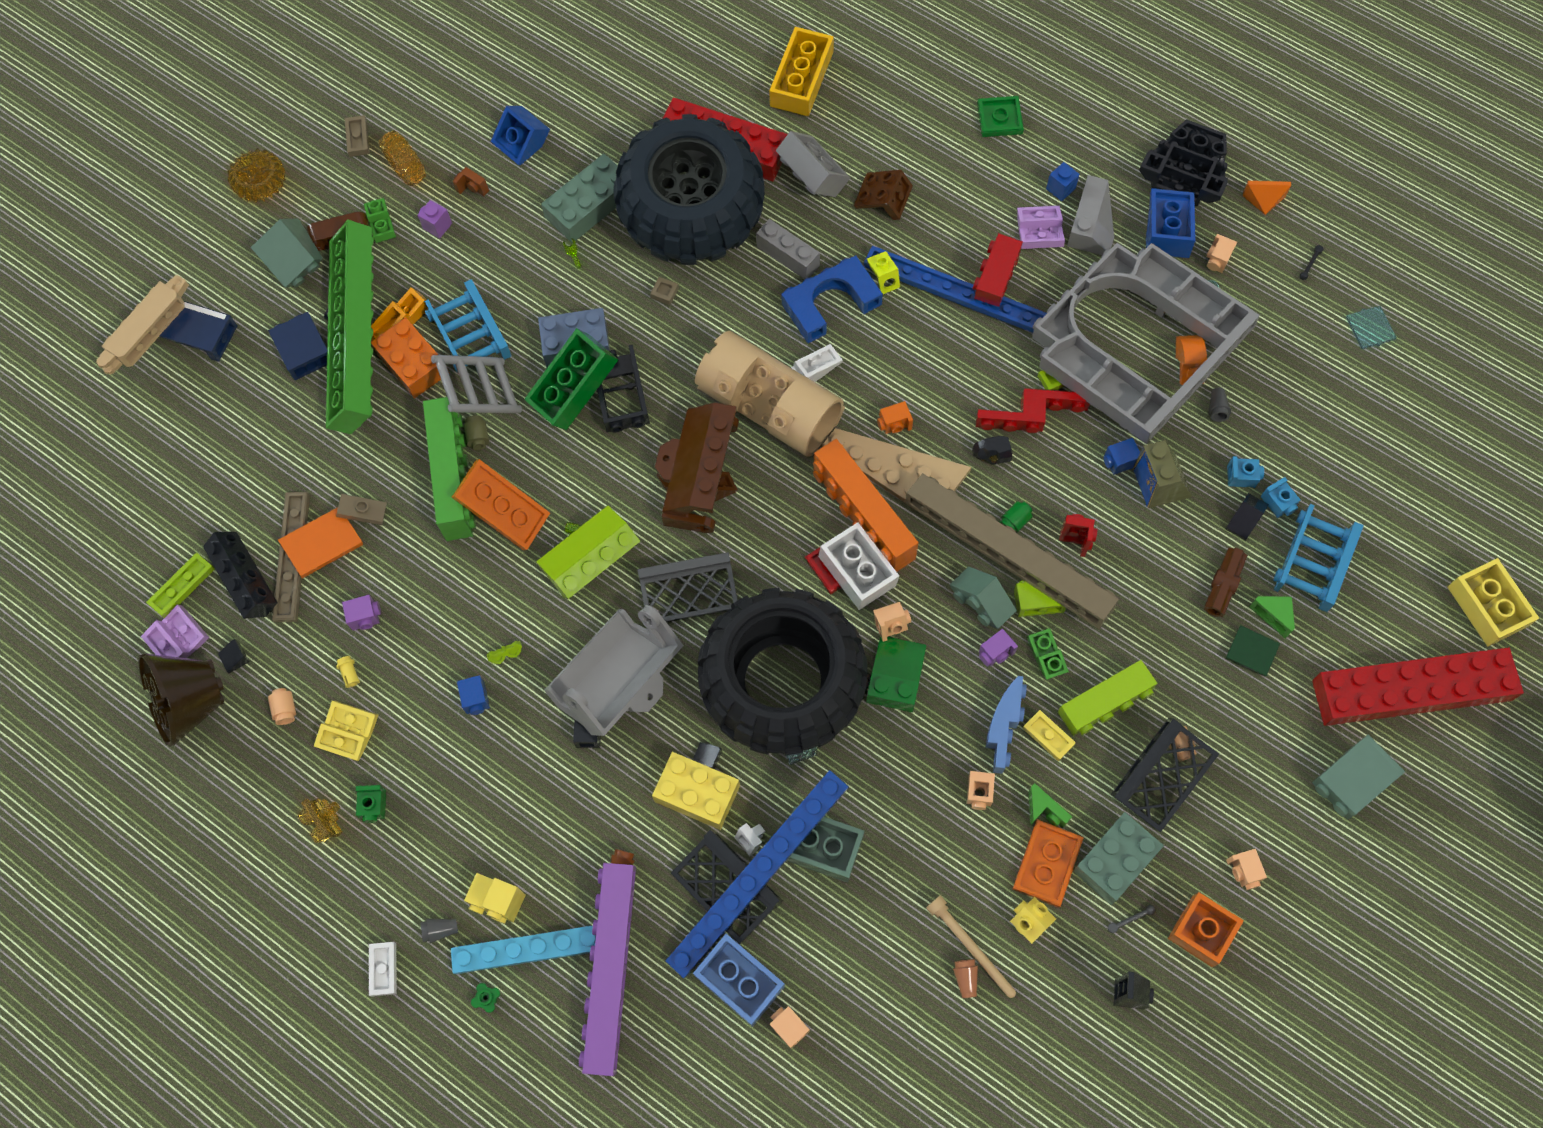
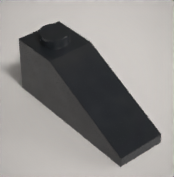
M1130 971L1115 979L1113 1006L1144 1010L1149 1008V1004L1153 1003L1154 989L1150 988V981Z

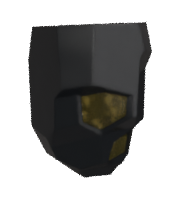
M1005 436L983 439L976 442L972 449L974 457L981 461H987L991 465L1006 463L1012 460V448L1009 438Z

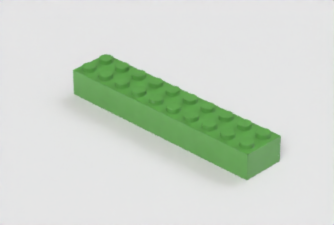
M347 220L329 241L326 429L352 434L359 428L364 421L371 417L373 411L371 405V395L373 392V387L371 386V376L373 373V367L371 366V357L373 355V348L371 347L373 329L371 328V320L373 318V310L371 309L373 291H371V283L374 274L371 271L374 260L372 254L374 237L372 236V227L351 220Z

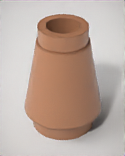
M975 959L955 961L953 971L962 998L976 997L978 965H975Z

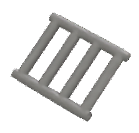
M454 355L431 356V362L436 363L450 403L448 405L449 412H522V407L517 405L503 367L505 363L504 358ZM446 364L456 365L469 404H459ZM465 365H475L489 404L478 403ZM485 366H494L507 404H498Z

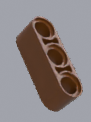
M353 212L314 222L307 226V233L318 251L329 249V241L347 220L369 226L367 215L363 212Z

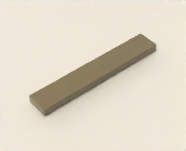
M285 492L281 538L307 524L310 494L308 492ZM281 545L274 596L278 603L273 608L272 620L275 623L298 622L302 578Z

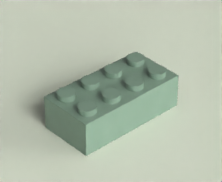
M604 153L541 203L545 219L571 243H574L616 208L613 186L616 180L618 165Z

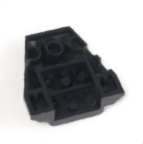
M1186 119L1171 132L1168 139L1161 140L1156 149H1151L1147 152L1139 171L1146 180L1151 182V188L1194 192L1195 207L1201 201L1206 203L1220 201L1228 183V178L1225 176L1227 170V163H1225L1227 154L1226 134Z

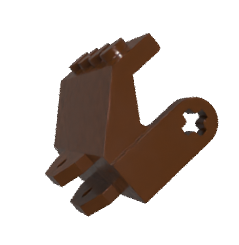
M714 402L695 408H688L680 439L673 438L660 446L655 470L657 471L658 480L667 490L662 510L664 526L701 533L714 532L715 520L706 516L690 514V512L697 510L713 513L731 432H736L739 425V420L735 417L736 406Z

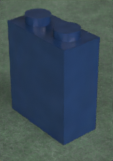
M309 312L299 314L293 319L268 330L288 372L294 380H298L327 366V346Z

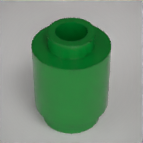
M1016 501L1001 516L999 522L1004 526H1010L1018 533L1033 518L1031 513L1033 510L1026 502Z

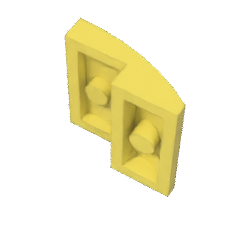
M332 701L326 721L320 725L314 747L359 761L371 737L378 714L338 701Z

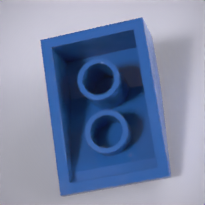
M1151 188L1146 248L1152 243L1172 257H1190L1195 243L1194 192Z

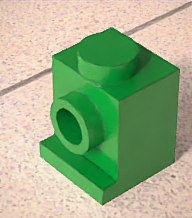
M381 785L356 786V816L364 823H376L377 819H385L386 789ZM372 800L371 806L367 807V801Z

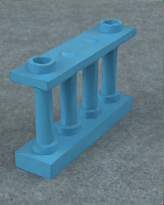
M472 279L464 282L467 290L464 292V295L434 309L429 299L425 301L428 308L425 310V313L430 323L434 321L452 355L458 356L457 349L484 336H491L493 339L491 345L468 356L486 357L493 353H500L504 360L512 356L506 341ZM466 303H473L475 305L472 312L444 325L441 324L438 316ZM476 319L478 321L483 320L482 328L453 342L450 341L447 335L448 332ZM452 364L455 371L458 373L456 365Z
M1310 504L1305 511H1300L1296 519L1299 525L1282 569L1278 568L1273 578V581L1276 582L1274 591L1278 592L1286 583L1317 596L1318 600H1321L1318 609L1328 612L1336 602L1364 525L1354 522L1350 528L1342 529L1311 516L1315 505ZM1307 524L1340 537V540L1343 541L1341 548L1338 547L1336 549L1304 536ZM1302 544L1333 557V560L1336 561L1334 568H1327L1296 555L1299 545ZM1292 563L1326 577L1325 579L1328 580L1327 586L1320 588L1289 575Z

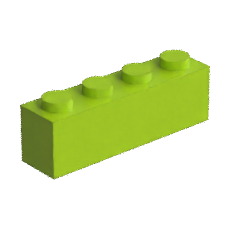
M1139 660L1061 705L1058 714L1073 736L1078 733L1084 735L1094 729L1093 725L1101 721L1103 724L1114 717L1113 713L1119 709L1124 712L1134 705L1133 701L1138 698L1145 700L1154 694L1153 689L1158 683L1143 661Z

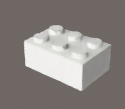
M858 522L820 546L818 557L858 610L897 585L898 573Z

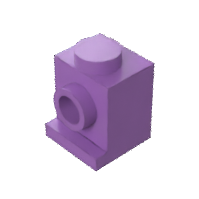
M1001 629L980 646L979 657L986 666H992L996 662L1001 664L1009 657V654L1013 656L1016 653L1018 646Z

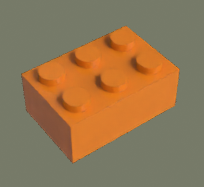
M406 317L371 341L377 356L414 399L441 380L436 363L431 362V356L438 355L437 352Z

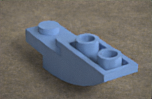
M1018 676L1005 691L990 723L985 748L995 749L993 773L1003 774L1005 767L1010 765L1011 753L1007 752V743L1011 744L1013 729L1009 728L1016 729L1019 721L1023 722L1025 708L1021 707V698L1025 699L1027 685L1023 684V676Z

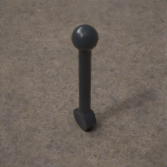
M1317 245L1314 248V255L1304 272L1300 273L1299 277L1301 280L1308 278V272L1317 256L1323 252L1324 248L1321 245Z

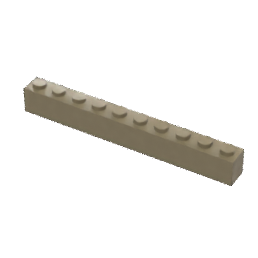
M922 473L907 491L905 504L1099 630L1116 608L1119 599L1113 592L1099 587L1091 578L1076 572L1071 565L1060 562L1049 551H1043L1037 547L1032 540L1021 537L1010 526H1004L991 514H985L979 510L974 503L960 498L955 491L946 489L935 478L928 477Z

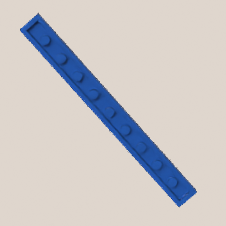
M872 245L864 261V267L872 270L867 263V258L886 250ZM886 251L898 268L899 280L921 290L1032 333L1034 332L1033 325L1040 317L1043 318L1047 314L1007 297H1003L999 307L974 299L976 290H973V284Z
M831 770L826 773L666 959V962L682 978L688 976L847 791L849 786Z

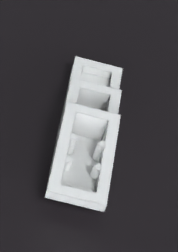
M829 344L795 361L794 366L791 368L816 382L841 364L843 360L832 345Z

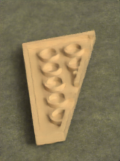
M837 428L833 430L822 444L823 447L837 438L869 480L904 503L907 491L922 473L928 477L935 478L946 489L956 491L971 471L970 466Z

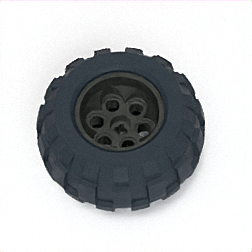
M683 114L682 119L672 121L669 118H664L654 122L653 128L649 131L641 130L631 140L627 153L623 152L616 170V180L613 186L617 213L620 222L627 229L628 235L641 248L646 247L650 249L653 256L667 262L672 259L680 260L682 265H697L696 260L707 258L713 262L725 257L727 254L726 250L734 249L735 247L737 249L748 238L751 228L755 227L763 210L765 195L762 167L755 153L751 152L750 145L737 130L735 132L733 130L729 131L725 123L711 117L707 120L698 119L695 114Z

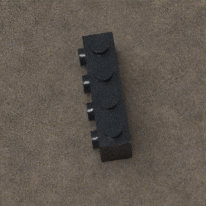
M237 531L214 532L203 548L243 619L266 617L278 602Z

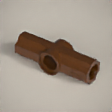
M1239 548L1227 549L1222 564L1212 580L1210 586L1212 589L1204 607V610L1211 616L1223 617L1225 615L1230 599L1234 596L1239 586L1240 574L1247 558V554Z

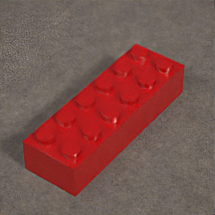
M673 97L662 119L669 118L672 121L682 119L683 114H695L698 119L707 120L712 117L724 122L729 131L733 130L735 132L737 130L750 145L751 152L755 153L760 162L763 179L774 182L782 165L781 156L776 152V149L788 134Z

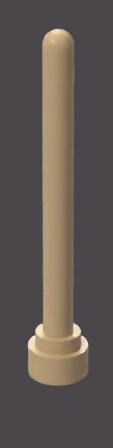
M941 895L926 907L929 913L937 918L940 917L1007 997H1015V989L947 911L949 908L946 906L947 902Z

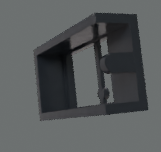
M633 344L628 345L630 354L617 356L616 350L609 351L618 359V362L604 380L634 374L635 383L630 382L627 385L604 390L601 383L597 389L607 433H617L631 427L641 428L645 424H650ZM636 387L642 411L609 418L604 393L623 389L632 390Z

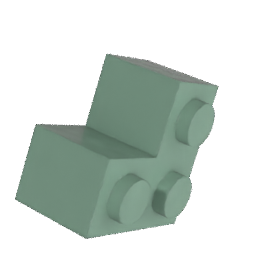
M968 566L950 584L954 591V598L960 604L965 603L975 609L978 613V620L984 626L989 625L999 629L1017 611L997 577Z

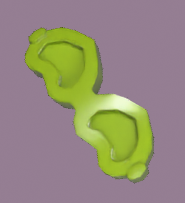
M514 641L510 645L502 646L501 649L488 652V661L494 664H501L505 660V656L510 658L517 657L521 652V642Z

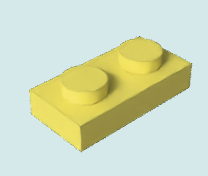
M1041 710L1023 726V730L1058 762L1076 744Z

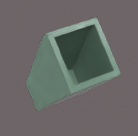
M298 218L279 219L251 246V249L285 288H296L305 281L304 277L308 273L311 274L319 268L318 263L323 260Z
M1368 734L1347 750L1312 783L1317 793L1323 798H1327L1333 804L1334 810L1348 820L1383 792L1405 771Z

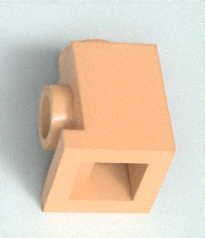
M1217 234L1206 257L1209 258L1206 267L1212 271L1223 273L1237 242Z
M900 602L873 610L875 626L883 642L887 641L888 636L908 630L907 624L911 623V617L907 609L903 610Z
M970 771L966 804H972V809L986 810V806L991 807L994 793V773ZM982 790L984 796H977L975 791Z
M1256 849L1232 855L1226 860L1228 865L1233 864L1232 872L1237 882L1240 881L1241 887L1245 886L1246 890L1260 887V882L1267 878Z

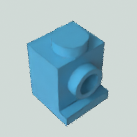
M1233 456L1227 465L1228 486L1256 487L1260 479L1264 478V466L1259 465V459H1238L1236 456Z
M1286 477L1267 487L1261 495L1262 500L1269 504L1268 507L1277 518L1284 514L1289 516L1298 509V503L1301 501L1288 485Z

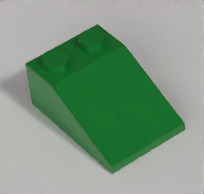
M880 636L866 703L913 713L926 645L887 637V641L883 642Z

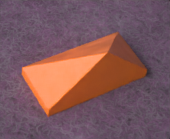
M1248 181L1243 191V197L1266 215L1286 197L1291 187V182Z

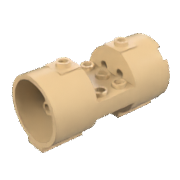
M726 331L714 341L716 346L709 354L705 353L695 376V384L698 385L697 389L721 404L736 406V411L767 429L768 433L804 456H812L814 452L820 449L834 427L838 425L845 409L843 399L780 362L736 333Z

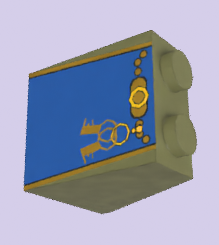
M1166 440L1144 445L1133 467V471L1147 507L1152 508L1191 498L1192 494L1177 456Z

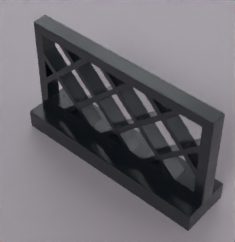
M1168 717L1110 795L1161 832L1218 757L1219 753L1188 731L1177 720ZM1179 732L1188 737L1189 747L1176 749L1175 738ZM1193 741L1199 746L1193 747ZM1170 744H1171L1172 749H1171V750H1167V748H1168V747L1170 746ZM1204 749L1211 755L1205 763L1196 764L1194 750ZM1190 750L1192 764L1178 766L1177 752ZM1166 753H1172L1174 767L1161 768V756ZM1192 768L1194 778L1191 782L1181 783L1179 769ZM1175 770L1177 784L1164 786L1162 772ZM1158 772L1160 786L1146 788V776L1149 773ZM1142 783V789H1137ZM1187 786L1185 790L1182 792V787ZM1178 787V799L1175 802L1166 803L1164 789ZM1160 790L1162 804L1149 805L1147 791ZM1143 792L1145 806L1135 807L1128 800L1134 793ZM1163 807L1164 817L1159 824L1151 819L1150 808ZM1146 809V815L1140 810Z
M709 830L704 835V839L684 858L671 874L709 911L711 906L706 901H712L713 906L719 899L716 898V883H729L730 886L734 882L733 873L738 877L747 864L715 831ZM705 846L712 851V862H699V852ZM716 856H717L722 862H716ZM695 857V863H689ZM712 865V880H699V866ZM716 865H726L729 868V880H716ZM685 866H695V880H685L679 873ZM689 883H695V889ZM699 883H712V898H702L699 895ZM767 884L756 895L757 898L752 900L761 901L767 909L760 916H750L749 903L747 906V916L737 917V919H747L746 931L739 936L733 930V923L726 930L738 944H741L783 902ZM750 919H756V920L750 925Z

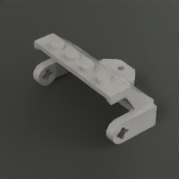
M644 606L638 613L639 619L646 628L634 623L624 609H618L544 690L559 709L582 724L591 735L605 736L626 711L649 712L663 696V677L660 675V672L684 645L660 613L651 606Z

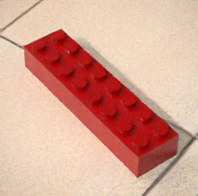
M1510 647L1320 672L1312 680L1324 726L1509 702L1524 694Z

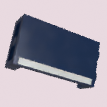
M184 301L185 308L159 337L205 351L211 360L219 362L238 325L231 315Z

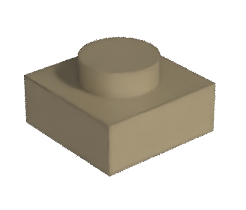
M658 277L650 297L651 299L671 305L679 289V284Z

